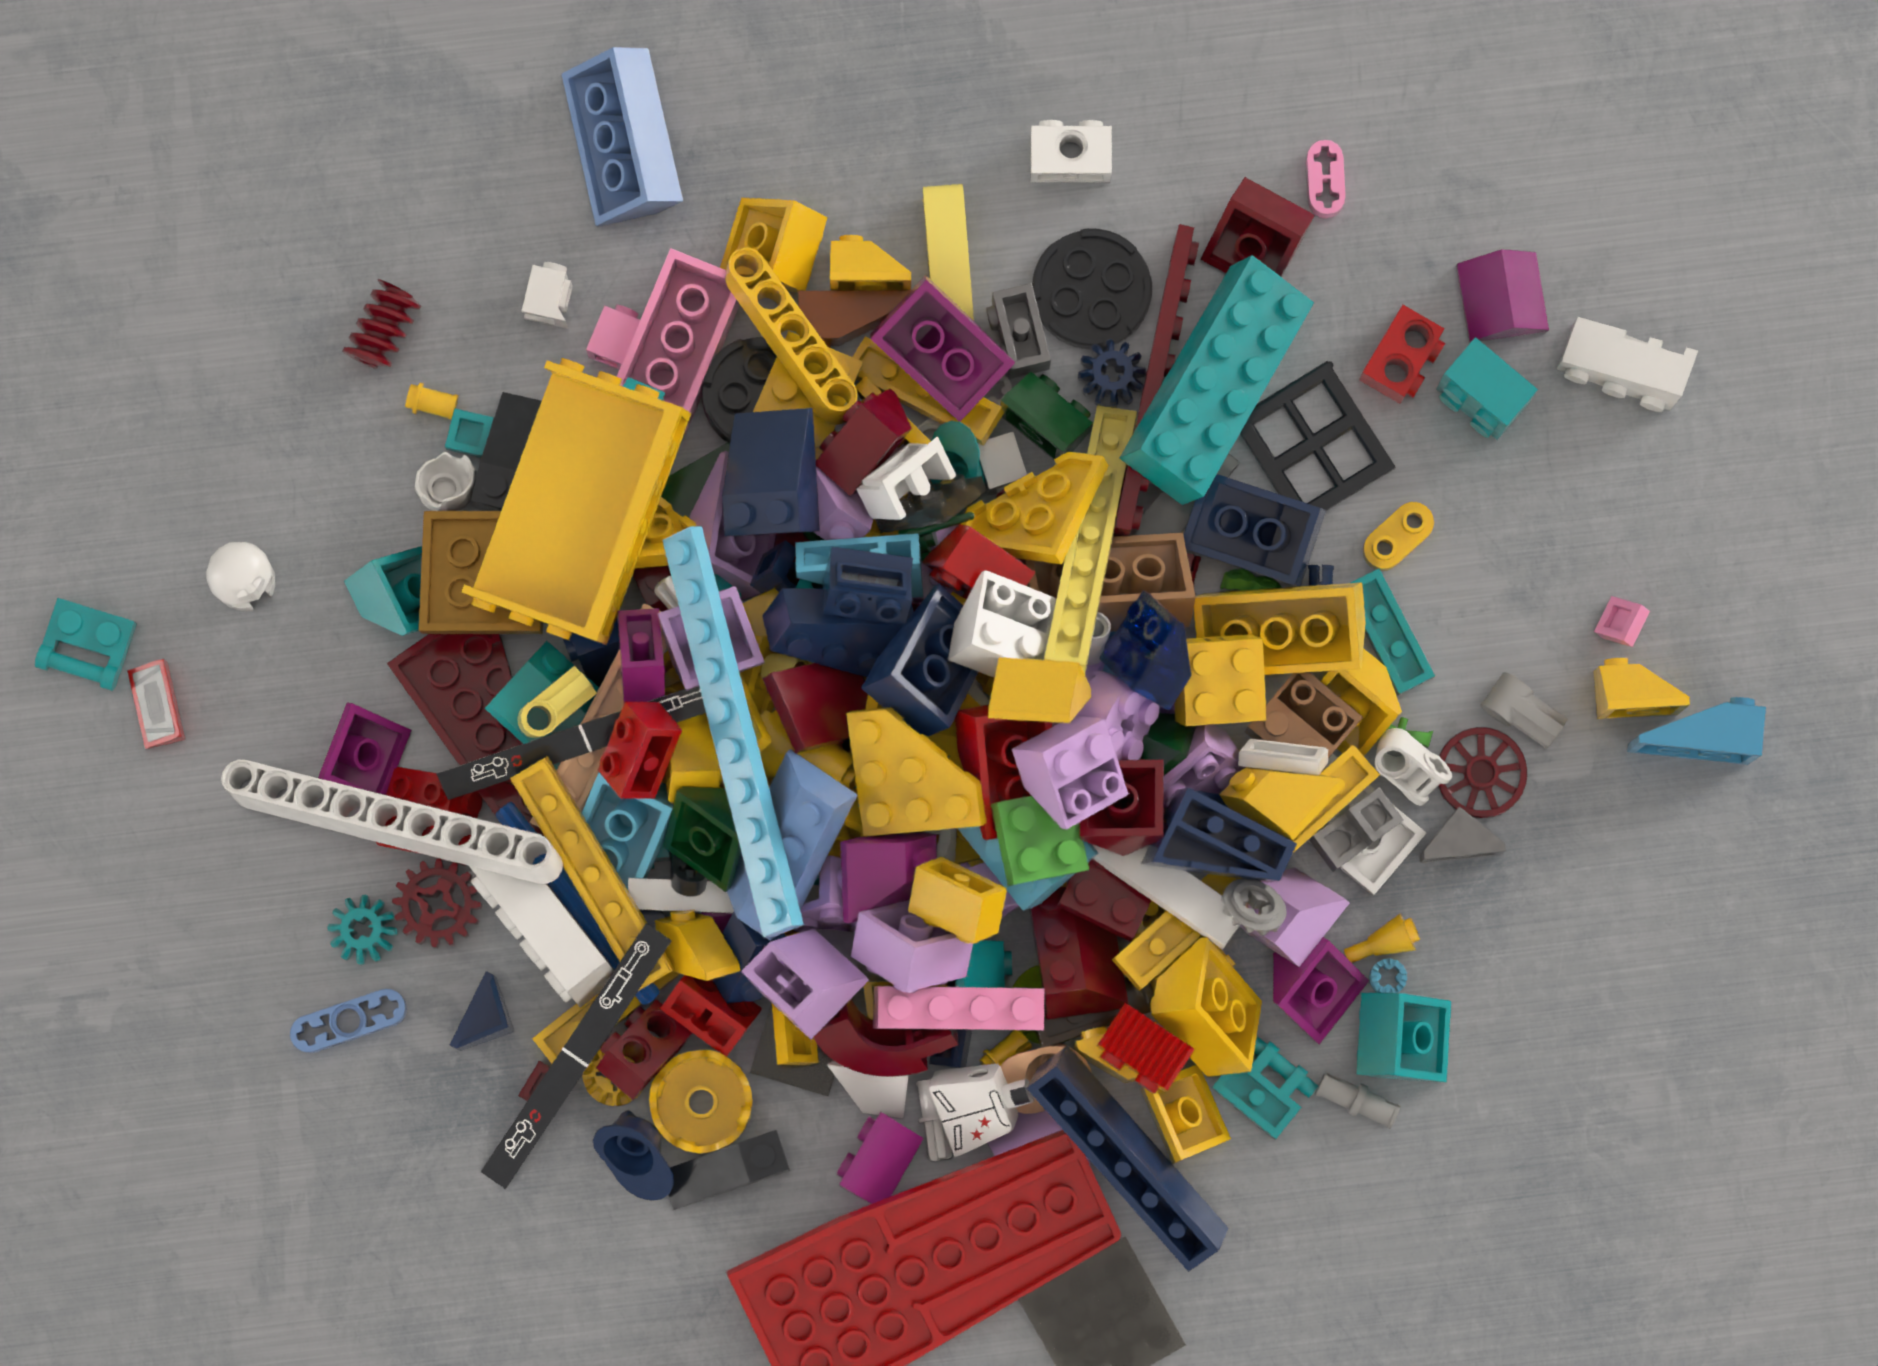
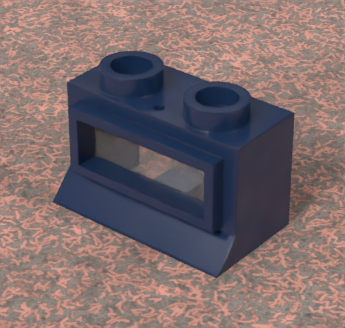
M832 547L823 577V614L904 625L912 602L911 572L913 558Z

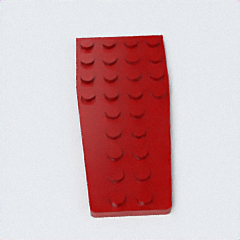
M1060 1130L839 1216L727 1270L726 1273L771 1366H906L1116 1243L1121 1237V1231L1085 1154L1064 1130Z

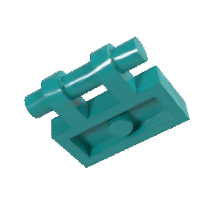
M1257 1036L1254 1050L1257 1058L1252 1063L1251 1072L1221 1075L1211 1088L1276 1140L1302 1108L1289 1096L1297 1088L1306 1097L1310 1098L1319 1085L1306 1076L1309 1072L1301 1065L1295 1067L1279 1054L1280 1048L1270 1041L1267 1044ZM1267 1065L1286 1079L1280 1088L1260 1074Z

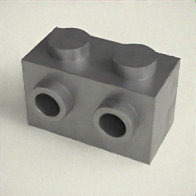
M1032 283L992 292V306L986 307L991 331L999 330L1002 342L999 346L1015 361V364L1009 369L1010 379L1025 376L1030 372L1037 373L1050 370L1051 358Z

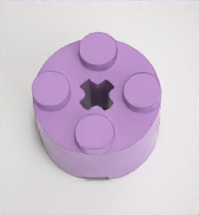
M1104 671L1091 673L1095 676L1088 682L1091 687V698L1076 716L1105 718L1117 760H1139L1144 749L1143 737L1148 734L1150 726L1158 718L1159 704L1152 701L1149 691L1142 686Z

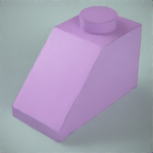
M816 466L820 531H815L814 533L824 540L863 538L871 530L873 518H870L859 493L856 492L849 496Z

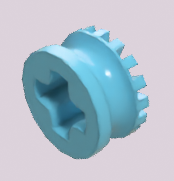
M1391 958L1382 959L1370 970V985L1377 993H1398L1406 985L1407 971L1398 960ZM1381 967L1387 971L1392 968L1397 970L1398 974L1395 976V981L1398 984L1396 987L1393 988L1390 984L1384 987L1380 986L1378 981L1382 976L1378 971Z

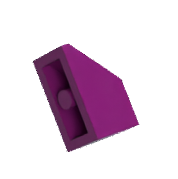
M659 608L618 611L624 702H648L665 696L662 637L658 618Z

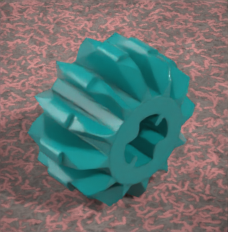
M361 895L359 908L356 907L355 902L351 898L345 899V905L349 912L345 914L340 909L335 908L332 914L342 920L341 924L332 923L328 924L327 927L329 932L341 933L340 936L330 942L331 946L339 948L347 944L341 953V958L348 960L356 951V962L359 965L365 964L366 952L368 951L375 962L380 961L381 955L377 947L381 945L387 951H392L394 947L390 942L384 940L385 935H398L397 928L385 927V924L395 919V914L390 911L380 915L385 906V902L381 899H378L369 910L370 899L368 895ZM370 920L372 924L368 925V928L372 930L371 935L368 938L362 935L356 940L354 935H357L358 932L353 929L357 922L365 924Z

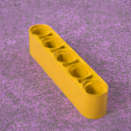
M742 247L735 250L729 258L725 275V282L729 290L818 415L825 422L832 425L845 423L846 421L842 419L844 414L858 398L854 383L763 256L757 250L750 247ZM740 266H746L751 268L755 274L750 277H743L735 269ZM763 298H769L775 301L778 307L765 309L758 301ZM787 330L794 331L801 339L796 342H790L785 340L781 333ZM817 363L823 368L824 372L820 374L809 373L804 365ZM832 395H839L846 400L847 405L836 407L827 398Z

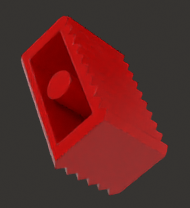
M1127 1003L1123 1005L1096 1046L1103 1051L1100 1055L1103 1061L1119 1071L1125 1065L1138 1074L1134 1081L1153 1094L1158 1089L1165 1093L1168 1091L1195 1050L1192 1046Z

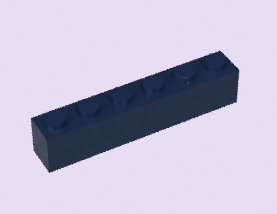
M1067 1045L1037 1067L1026 1089L1188 1272L1218 1252L1229 1229L1227 1225Z

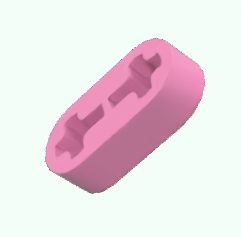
M1321 140L1313 144L1307 154V194L1309 208L1313 214L1327 219L1336 216L1341 211L1345 202L1344 158L1338 144L1330 140ZM1322 150L1327 151L1328 157L1335 158V161L1330 162L1328 175H1322L1321 162H1314V158H1318ZM1323 183H1329L1330 196L1337 197L1338 199L1332 202L1331 208H1324L1323 201H1316V197H1320L1322 194Z

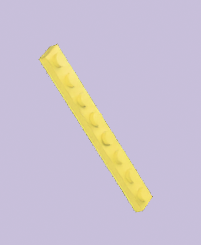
M1098 405L1087 454L1104 456L1109 467L1066 554L1044 660L1080 662L1084 674L1086 672L1127 464L1119 459L1134 433L1137 411Z

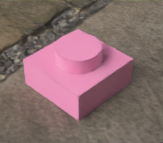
M1611 596L1594 632L1603 639L1633 647L1650 611L1641 604Z

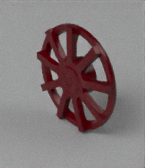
M1475 727L1456 734L1445 744L1439 754V757L1444 762L1453 746L1467 761L1464 766L1446 763L1450 771L1464 774L1463 780L1447 788L1446 784L1442 783L1438 786L1442 797L1455 810L1461 807L1475 818L1495 817L1515 805L1526 786L1527 764L1523 752L1511 737L1496 729ZM1477 734V756L1473 757L1460 743V740ZM1485 734L1503 740L1491 756L1485 755ZM1510 746L1519 762L1498 766L1496 760ZM1520 770L1518 787L1515 788L1501 780L1499 774ZM1469 785L1472 790L1465 807L1454 799L1451 794ZM1494 785L1513 795L1500 807L1492 791ZM1480 790L1485 792L1491 810L1473 809Z

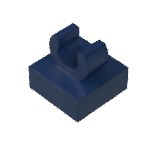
M785 540L765 552L760 559L750 586L761 594L773 587L778 592L782 588H796V585L790 582L787 577L788 575L793 580L797 578L796 562H793L796 548Z

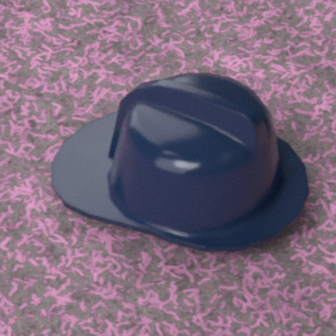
M627 1110L612 1125L603 1126L596 1131L593 1137L595 1151L607 1164L618 1182L628 1192L638 1198L649 1201L661 1200L669 1195L674 1185L673 1174L668 1163L661 1155V1135L656 1126L648 1120L636 1117L631 1111Z

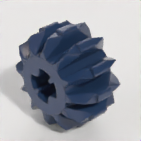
M1108 339L1106 342V352H1103L1099 345L1094 344L1091 346L1094 358L1082 356L1080 363L1087 370L1078 372V380L1089 382L1082 390L1085 396L1095 391L1098 392L1094 402L1095 405L1100 406L1103 403L1104 397H1110V407L1117 408L1118 396H1121L1124 402L1130 404L1133 402V395L1130 390L1142 392L1144 385L1137 378L1146 376L1147 371L1144 367L1135 366L1142 358L1139 352L1129 357L1126 356L1130 346L1129 343L1124 342L1121 345L1120 351L1114 350L1113 339ZM1114 366L1115 372L1122 373L1123 376L1118 375L1116 382H1110L1109 376L1102 375L1101 372L1106 373L1107 367Z

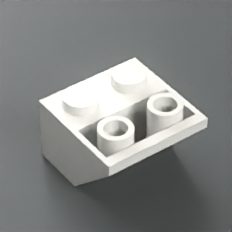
M984 570L979 575L954 623L948 660L994 678L999 657L1044 660L1056 598Z

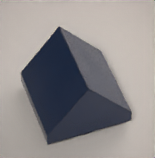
M957 1029L958 1045L944 1052L931 1055L929 1064L947 1068L966 1067L972 1030Z

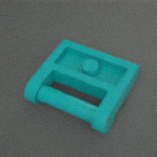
M57 598L42 645L35 658V667L45 671L53 668L98 682L101 688L113 691L117 685L137 623ZM58 643H65L110 657L106 667H101L56 653Z

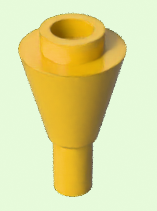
M1399 913L1368 936L1367 940L1345 948L1344 953L1346 958L1351 963H1354L1371 955L1380 956L1416 951L1414 942L1419 941L1420 937L1412 918L1404 920L1402 914Z

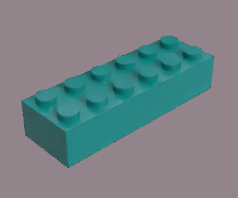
M1253 255L1231 265L1119 459L1181 505L1204 497L1315 302Z

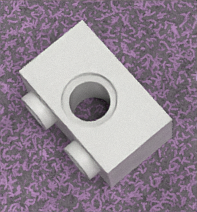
M1043 120L1039 122V126H1031L1030 182H1110L1112 175V126H1103V122L1098 120L1080 121L1079 126H1063V122L1059 120ZM1073 142L1079 145L1082 153L1078 157L1067 158L1061 153L1060 147L1065 143Z

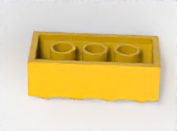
M1362 582L1202 593L1195 598L1196 638L1247 634L1263 638L1264 675L1362 668L1366 625Z

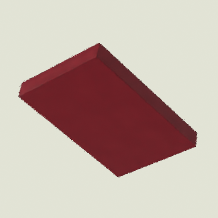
M813 663L772 672L762 678L795 753L850 741L846 713L866 710L868 694L862 689L865 680L863 676Z

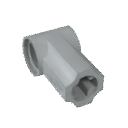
M1503 672L1481 704V708L1494 719L1507 726L1513 725L1546 749L1551 745L1568 720L1535 697L1533 690L1524 682L1506 672Z

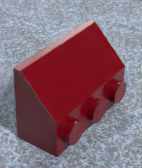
M1059 887L1041 904L1029 908L1041 985L1044 988L1047 1020L1121 1009L1125 1003L1129 1005L1123 972L1112 961L1120 953L1117 935L1058 907L1057 905L1066 887Z

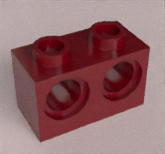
M657 999L646 1010L639 1006L624 1024L628 1029L622 1035L615 1031L600 1048L604 1056L596 1069L632 1100L675 1057L692 1035L691 1031L660 1009L663 1004ZM649 1031L656 1033L659 1038L653 1036ZM624 1056L631 1058L635 1063L629 1062Z

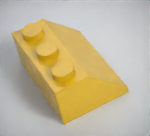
M1207 937L1200 938L1157 978L1155 995L1150 1003L1151 1015L1164 1029L1195 1049L1190 1058L1207 1077L1251 1072L1262 1000Z

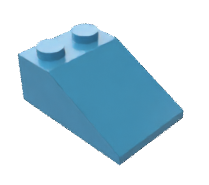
M1731 697L1730 702L1722 703L1638 735L1628 744L1627 752L1749 765L1762 756L1766 707L1755 706V699Z

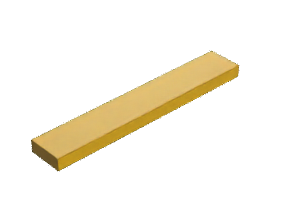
M547 756L510 779L544 836L561 856L563 868L621 962L647 921ZM665 952L639 990L675 969Z

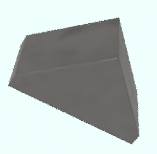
M1458 807L1419 856L1420 863L1502 855L1506 848L1505 843L1461 807Z

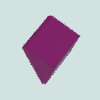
M1500 249L1457 263L1456 268L1469 343L1475 337L1480 341L1549 331L1536 252Z
M347 702L318 778L386 795L394 768L399 765L412 730Z

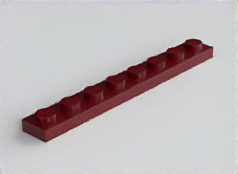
M1178 225L1135 430L1161 387L1163 377L1167 376L1175 362L1176 355L1168 352L1171 339L1179 341L1184 317L1176 316L1179 302L1187 303L1191 279H1186L1184 276L1186 266H1194L1199 242L1192 241L1195 227ZM1129 465L1126 468L1113 536H1129L1131 529L1139 530L1144 506L1136 504L1139 491L1147 492L1149 480Z

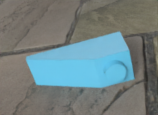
M919 534L795 542L796 576L799 579L823 585V577L832 547L913 558L911 572L912 598L923 597ZM842 572V579L858 581V574ZM877 577L875 583L897 586L898 580Z

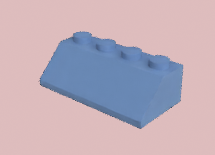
M612 47L562 73L595 225L605 226L658 214L683 202L649 49Z
M790 749L786 752L769 787L801 910L857 794ZM741 852L731 889L727 893L736 917L762 935ZM774 936V937H765V938H767L768 940H772V939L775 938L776 936Z

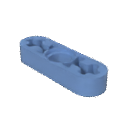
M382 989L298 1018L290 1029V1038L293 1045L300 1051L316 1053L398 1025L406 1016L407 1004L403 996L392 989ZM384 997H388L391 1002H398L399 1008L393 1010V1018L388 1019L384 1014L372 1016L371 1018L375 1025L368 1027V1017L361 1004L368 1002V1009L373 1010L382 1006L381 999ZM347 1009L355 1010L360 1016L359 1027L351 1033L342 1032L337 1025L339 1014ZM329 1015V1025L336 1035L335 1039L329 1040V1033L325 1032L315 1036L316 1043L310 1046L306 1040L300 1041L299 1034L304 1032L303 1025L309 1023L312 1028L326 1026L322 1018Z

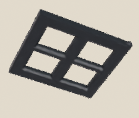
M1331 361L1322 363L1257 403L1240 432V435L1278 494L1303 502L1284 471L1314 454L1334 487L1307 504L1326 511L1396 468L1334 372L1333 362ZM1322 383L1343 416L1313 433L1293 401ZM1284 407L1304 440L1274 457L1254 425ZM1352 430L1369 455L1372 463L1343 480L1323 447Z

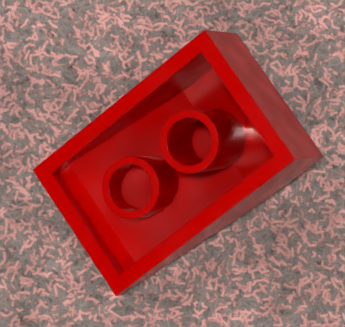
M989 705L958 711L955 717L957 748L964 772L968 771L981 782L986 824L979 826L983 839L998 838L991 804L1032 796L1024 788L1012 749L1052 728V722L989 718Z

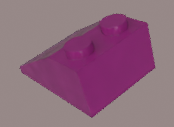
M926 275L870 333V339L959 422L1015 364V361Z

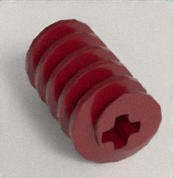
M381 279L377 281L385 290L373 289L370 294L378 305L365 304L363 308L371 319L358 318L356 325L363 333L351 332L349 336L350 341L356 348L344 347L342 350L347 356L373 369H377L378 366H392L393 363L384 354L386 351L399 352L400 349L393 343L392 338H406L407 334L399 327V324H413L414 320L406 312L407 308L417 310L421 308V305L411 294Z

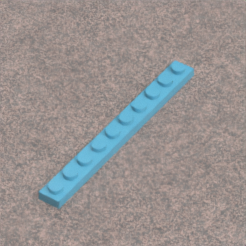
M690 526L662 541L763 937H774L802 926L804 923L702 526Z

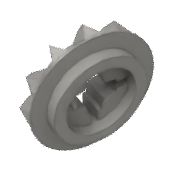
M1245 878L1237 879L1226 887L1222 895L1221 901L1224 903L1223 913L1233 917L1232 926L1239 924L1244 926L1247 934L1256 930L1264 937L1269 931L1277 932L1286 918V906L1281 896L1272 887L1261 881ZM1250 904L1251 908H1246L1245 906ZM1253 909H1259V913L1256 914Z

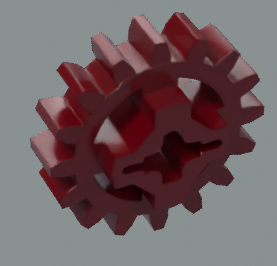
M436 859L435 866L431 869L425 861H421L420 873L415 874L408 869L405 871L410 879L408 884L399 882L396 884V887L403 892L402 897L392 899L394 905L402 907V911L398 912L394 918L396 921H407L408 924L402 930L406 936L414 931L418 932L415 942L419 945H422L426 938H430L432 947L438 949L440 939L445 938L450 946H454L455 934L459 933L467 938L469 934L465 928L466 924L477 925L479 922L471 915L472 910L482 908L483 904L472 898V896L479 892L474 886L468 887L467 883L472 878L469 872H465L461 876L457 875L459 871L457 863L453 862L447 870L444 869L442 859ZM441 877L433 886L427 888L418 886L426 879ZM456 883L463 892L464 907L455 902L453 892L456 888ZM441 893L443 894L442 900L454 911L437 909L432 914V907L421 896L437 899ZM411 900L420 906L422 914L419 924L412 915ZM450 918L457 921L447 929L434 931L439 922Z

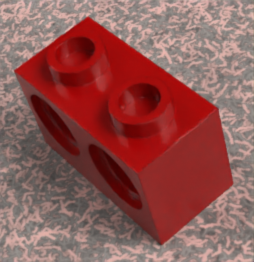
M1402 305L1363 370L1359 381L1399 404L1402 403L1406 394L1414 398L1425 379L1423 375L1419 374L1426 360L1434 364L1446 344L1439 340L1445 328L1409 307ZM1409 331L1420 332L1424 336L1426 344L1421 348H1413L1407 344L1405 334ZM1389 365H1398L1404 370L1406 377L1401 382L1390 381L1386 377L1384 369Z
M684 975L660 1009L727 1057L763 1008L753 1001L726 1003L712 979L706 981Z

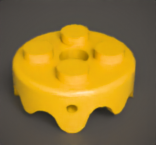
M712 1050L689 1051L672 1058L655 1076L649 1093L651 1117L657 1130L669 1143L686 1152L697 1154L711 1153L729 1146L744 1132L751 1118L753 1100L747 1077L731 1059ZM700 1090L709 1092L713 1097V1107L705 1114H697L690 1107L691 1096Z

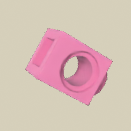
M604 305L586 348L588 357L620 369L640 322V319H637L638 313L622 305H616L615 309Z

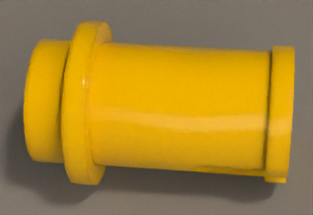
M421 382L418 386L411 384L405 408L412 409L413 414L422 411L452 420L454 408H457L459 395L424 388V383Z
M1012 1030L1013 1032L990 1051L985 1049L983 1051L984 1056L979 1059L981 1065L998 1064L1001 1066L1007 1058L1026 1052L1033 1047L1020 1030Z

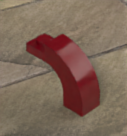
M852 999L813 1037L822 1051L838 1064L859 1073L882 1077L907 1076L928 1070V1056L944 1052L958 1045L957 1029L873 1028V1020L862 1014Z

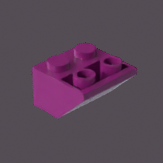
M880 1112L877 1119L870 1116L867 1118L857 1136L858 1140L863 1142L856 1156L848 1152L836 1173L842 1178L839 1184L841 1188L869 1204L892 1196L924 1140L923 1137Z

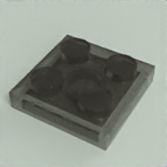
M957 474L951 480H943L941 483L932 484V481L928 479L930 491L927 495H914L909 491L908 494L899 499L907 515L902 520L875 519L880 533L946 523L987 491L982 476L965 478L963 474Z

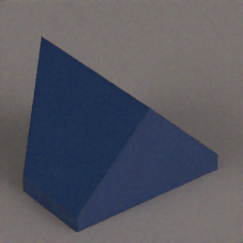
M487 971L450 1043L451 1047L459 1051L515 1032L497 977Z

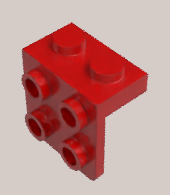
M403 767L394 768L386 796L476 819L482 807V796L478 791L448 800L436 773ZM397 816L387 820L385 827L394 823ZM434 825L424 829L421 836L429 834L433 830ZM471 835L464 836L458 845L467 843ZM376 842L377 845L385 848L418 853L403 848ZM442 859L444 861L453 863V861Z

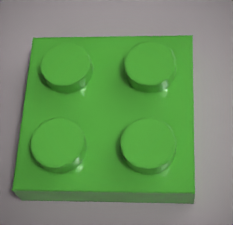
M1032 796L991 804L1008 886L1089 870L1083 840H1080V823L1068 829H1062Z

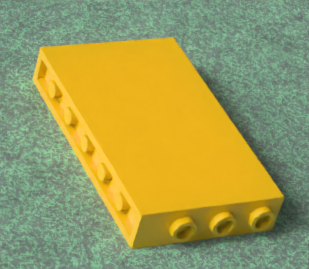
M561 358L560 364L546 360L544 368L552 373L474 587L464 585L462 593L474 597L471 605L495 613L496 607L499 606L510 610L509 619L531 627L534 619L548 624L546 632L569 640L571 634L574 633L607 645L691 413L683 407L658 399L660 392L649 387L636 384L635 390L620 386L622 379L609 373L599 371L597 377L583 373L585 366L577 362Z

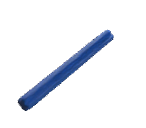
M509 802L496 812V818L502 825L537 834L514 803ZM546 854L537 856L533 861V865L542 862ZM562 868L559 877L553 882L548 883V885L612 967L616 969L620 963L619 959L565 869ZM651 983L639 990L635 996L641 1004L646 1005L653 1001L660 993L657 986Z

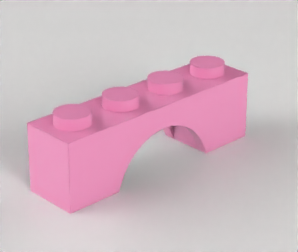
M894 986L874 987L873 1028L1044 1030V988L925 987L913 993H906L897 990Z

